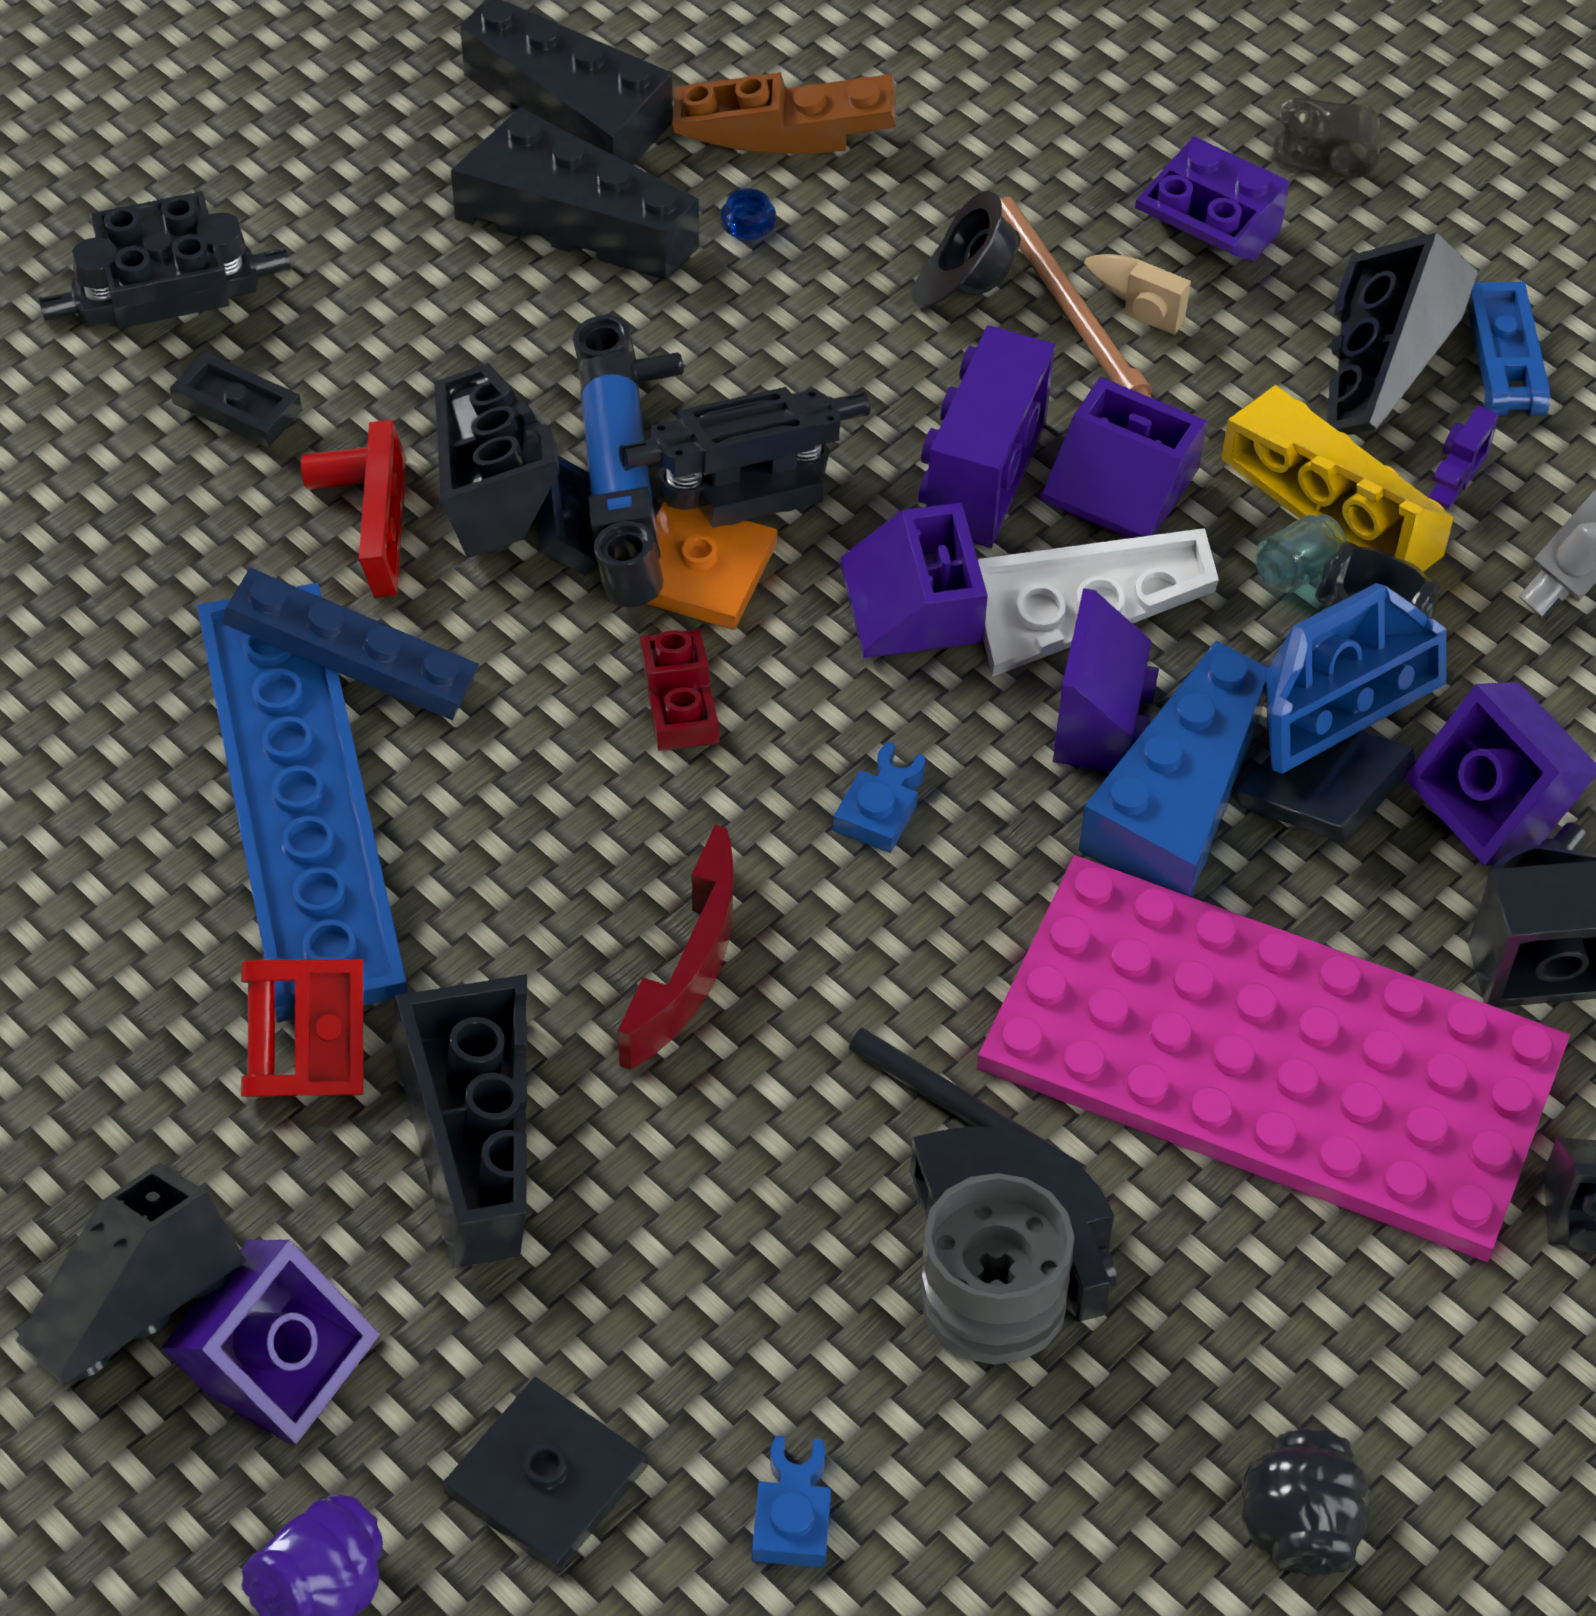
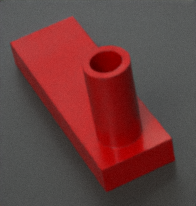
M393 420L369 422L367 447L303 454L301 457V474L307 490L364 483L359 562L373 597L393 596L398 593L407 458Z

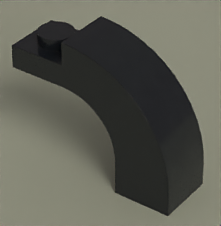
M960 1127L913 1137L910 1174L926 1220L928 1219L930 1209L945 1190L969 1177L995 1173L1027 1178L1052 1192L1068 1212L1075 1236L1069 1274L1068 1296L1078 1322L1105 1315L1110 1287L1116 1286L1117 1283L1114 1262L1108 1249L1114 1213L1106 1197L1086 1171L1067 1155L1049 1144L1011 1130L993 1127Z

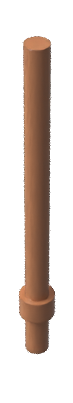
M1011 197L1001 198L1002 217L1013 226L1021 237L1019 248L1111 381L1151 397L1152 387L1140 370L1131 368L1015 201Z

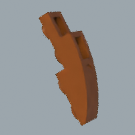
M781 72L750 75L743 78L707 83L699 82L692 85L675 87L672 125L675 133L698 141L739 150L794 154L846 151L847 134L895 128L896 86L893 74L860 77L821 84H808L792 88H785Z

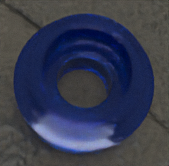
M745 188L733 192L721 209V225L729 235L738 239L755 240L768 235L776 224V210L770 202L769 197L757 189Z

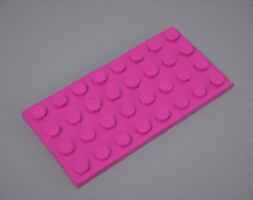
M1074 855L978 1054L977 1069L1488 1262L1570 1034Z

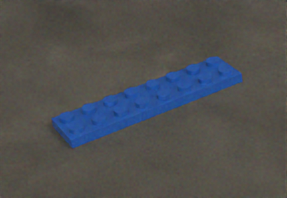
M319 583L297 586L322 598ZM231 599L198 604L197 609L265 960L363 959V1005L393 1000L395 995L407 994L406 978L338 672L222 624L226 607ZM295 982L275 983V1014L277 1023L295 1019Z

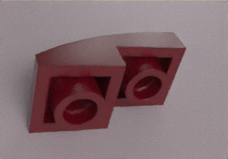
M700 629L689 631L670 630L661 634L639 636L644 676L658 751L719 744V723L711 693L709 665Z

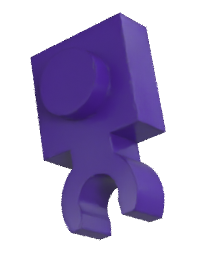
M1478 405L1465 425L1458 422L1454 424L1442 449V455L1448 458L1443 460L1436 470L1433 481L1437 483L1428 498L1435 500L1443 508L1450 510L1461 490L1465 491L1489 454L1499 418L1498 413Z

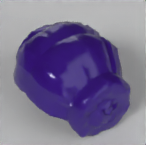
M332 1495L314 1502L305 1513L288 1522L265 1548L253 1554L242 1568V1590L249 1597L250 1604L256 1609L259 1616H356L373 1600L379 1585L380 1578L377 1559L382 1553L383 1539L377 1526L378 1519L354 1497Z

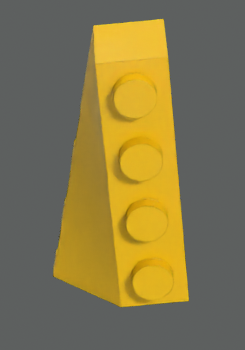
M1273 386L1228 419L1221 459L1338 549L1346 541L1352 542L1359 547L1381 549L1398 559L1414 564L1423 572L1444 556L1454 517L1446 512L1438 502L1426 497L1399 477L1391 467L1383 465L1356 445L1348 435L1336 430L1313 413L1305 403L1296 400L1279 386Z

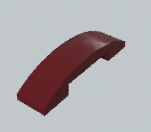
M714 825L691 874L692 911L701 915L668 985L642 977L617 1030L619 1066L632 1070L665 1047L695 1015L718 976L727 951L733 921V856L728 830L725 827Z

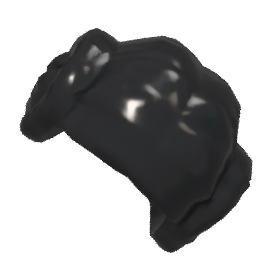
M1346 541L1340 545L1338 552L1333 554L1332 558L1324 566L1321 575L1322 582L1315 592V597L1319 602L1326 604L1327 609L1378 583L1393 590L1431 619L1438 604L1441 587L1437 581L1427 578L1420 568L1410 562L1398 559L1381 549L1359 547L1352 542Z
M1301 1429L1280 1434L1272 1444L1271 1451L1249 1465L1241 1483L1244 1501L1242 1521L1252 1542L1259 1549L1271 1554L1273 1562L1278 1568L1295 1574L1303 1573L1309 1577L1342 1573L1348 1570L1354 1563L1356 1548L1364 1537L1369 1522L1370 1509L1367 1479L1363 1470L1352 1460L1354 1455L1350 1448V1442L1328 1429Z

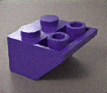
M1193 136L1136 199L1135 208L1232 255L1254 262L1282 229L1290 181Z
M1100 377L1073 415L1043 490L1042 501L1128 538L1156 535L1199 470L1207 420Z
M962 502L902 510L841 557L840 566L863 658L983 642L988 595Z

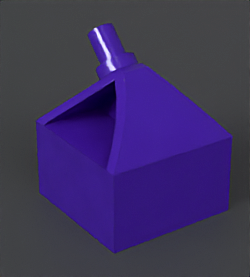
M1519 682L1475 684L1404 778L1484 866H1492L1503 856L1526 845H1540L1596 777V763Z

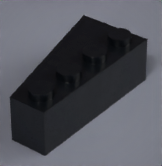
M520 107L451 169L455 219L474 224L477 218L498 223V230L501 233L519 238L523 231L550 239L551 247L570 253L572 249L583 248L598 252L599 261L667 280L699 249L698 198Z
M527 974L395 995L392 1045L452 1269L517 1257L521 1254L527 1203Z

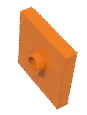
M664 500L655 517L661 553L659 561L664 579L663 588L658 596L647 604L736 630L777 545V529L747 520L734 525H723L713 528L699 508L675 509L668 506Z

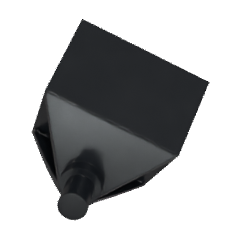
M1568 822L1553 839H1545L1540 845H1526L1503 856L1492 867L1468 941L1484 1003L1494 1007H1508L1596 999V854L1578 851L1587 839L1586 832L1578 824Z

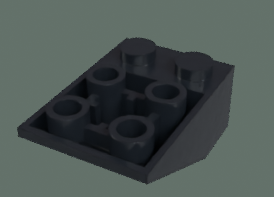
M158 1163L100 1201L17 1337L16 1342L21 1350L63 1385L72 1379H85L101 1370L110 1359L109 1354L131 1339L144 1338L160 1330L169 1321L172 1311L193 1297H204L220 1289L229 1280L230 1272L245 1263L246 1259L207 1191L163 1164Z

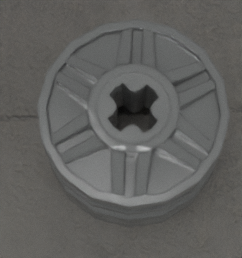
M995 1173L965 1179L945 1190L932 1206L924 1231V1268L922 1272L921 1304L927 1326L943 1346L967 1360L997 1365L1023 1361L1045 1349L1063 1326L1068 1301L1069 1274L1075 1236L1068 1212L1052 1192L1027 1178Z

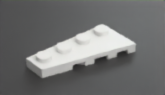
M1205 528L978 559L988 595L983 641L992 677L1070 648L1083 588L1096 590L1131 623L1215 592L1219 579Z

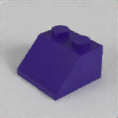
M1083 588L1062 684L1053 762L1112 772L1149 725L1150 716L1139 714L1141 702L1153 704L1159 667L1148 666L1151 640L1096 590Z
M289 1239L247 1240L240 1249L246 1262L230 1272L229 1280L224 1286L210 1295L201 1297L161 1349L207 1395L288 1444H297L380 1336V1333Z

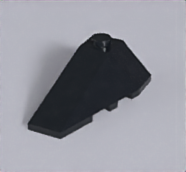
M1437 232L1351 255L1335 299L1334 315L1341 320V331L1339 336L1332 339V354L1339 359L1338 372L1330 380L1327 423L1339 432L1351 435L1377 429L1463 318L1478 271Z
M487 363L434 382L440 499L467 558L482 553H498L507 549L514 542L523 540L559 473L557 444L552 430L545 423L541 425L536 420L533 410L526 403L522 404L515 397L510 385Z

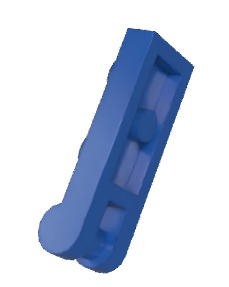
M1525 282L1474 283L1467 310L1485 390V408L1498 413L1499 416H1506L1509 410H1525L1528 416L1547 415L1550 406V390ZM1508 381H1523L1524 387H1509Z

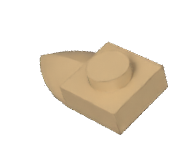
M1101 254L1085 259L1084 264L1093 275L1114 295L1126 301L1125 315L1173 335L1177 333L1185 321L1190 280L1141 260L1123 255Z

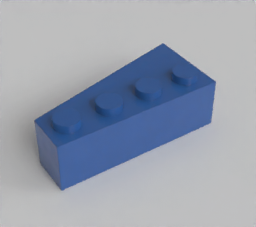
M1216 640L1085 804L1078 850L1109 868L1193 898L1198 878L1207 861L1219 822L1223 818L1235 779L1239 775L1261 716L1268 667Z

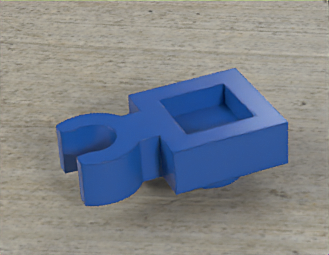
M890 742L886 743L878 753L877 776L860 770L833 818V831L888 853L892 852L917 807L918 792L914 791V789L922 783L925 770V756L919 753L909 767L898 768L893 766L895 744Z
M776 1436L771 1445L770 1468L774 1478L779 1483L759 1481L752 1561L825 1568L831 1487L812 1486L819 1481L825 1468V1446L823 1440L813 1439L811 1458L807 1462L793 1464L785 1458V1436Z

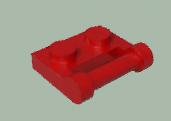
M363 959L242 961L241 982L248 983V1075L241 1076V1097L363 1095ZM295 982V1075H275V983Z

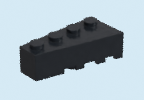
M485 0L460 25L464 75L510 109L520 107L633 166L672 124L673 85L672 72L504 0Z

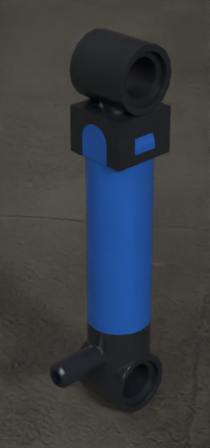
M599 315L579 324L573 334V344L578 361L591 496H588L591 527L595 539L594 552L606 597L619 606L637 607L649 603L658 596L663 588L664 579L659 561L661 553L658 528L652 504L648 465L625 471L620 462L619 447L620 445L645 441L638 383L681 376L684 373L682 356L678 352L636 359L627 323L616 316Z

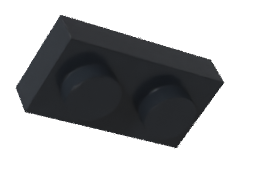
M205 351L170 387L173 404L267 448L274 443L302 411L300 394Z
M558 455L559 473L537 513L540 550L551 560L562 563L583 575H587L598 566L594 552L595 539L591 527L588 496H591L589 472Z

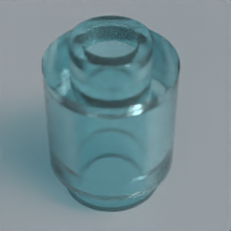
M1306 515L1259 543L1256 562L1258 573L1267 585L1274 587L1282 593H1292L1322 575L1326 563L1332 558L1333 554L1338 552L1340 545L1346 542L1345 534L1340 525L1328 515Z

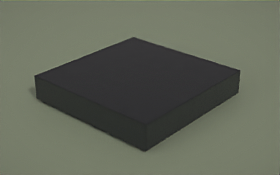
M1359 731L1283 774L1272 770L1270 755L1237 790L1240 805L1242 808L1346 844L1416 763L1414 749L1407 745Z

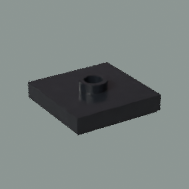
M534 1376L443 1481L444 1493L558 1575L648 1467V1455Z

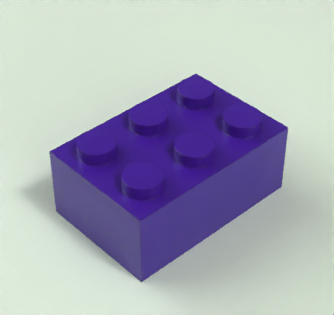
M987 325L978 346H968L964 354L959 379L962 381L959 387L950 386L947 390L941 409L940 420L943 422L940 429L930 428L927 433L921 453V463L928 464L929 468L926 470L921 482L918 502L926 504V507L962 502L973 543L992 548L1046 426L1055 344Z

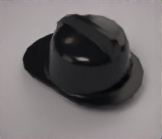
M990 190L980 192L968 200L959 210L949 226L944 239L916 279L912 292L914 303L922 308L934 306L945 300L956 290L978 295L989 292L1001 283L1020 246L1021 237L1013 226L1002 217V202L998 194Z

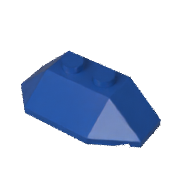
M1378 583L1294 625L1266 671L1267 733L1272 770L1283 774L1445 685L1447 628L1437 621L1428 618L1417 607L1387 586Z

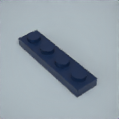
M249 568L228 603L222 622L226 626L452 721L474 680L478 667L476 662L252 568Z

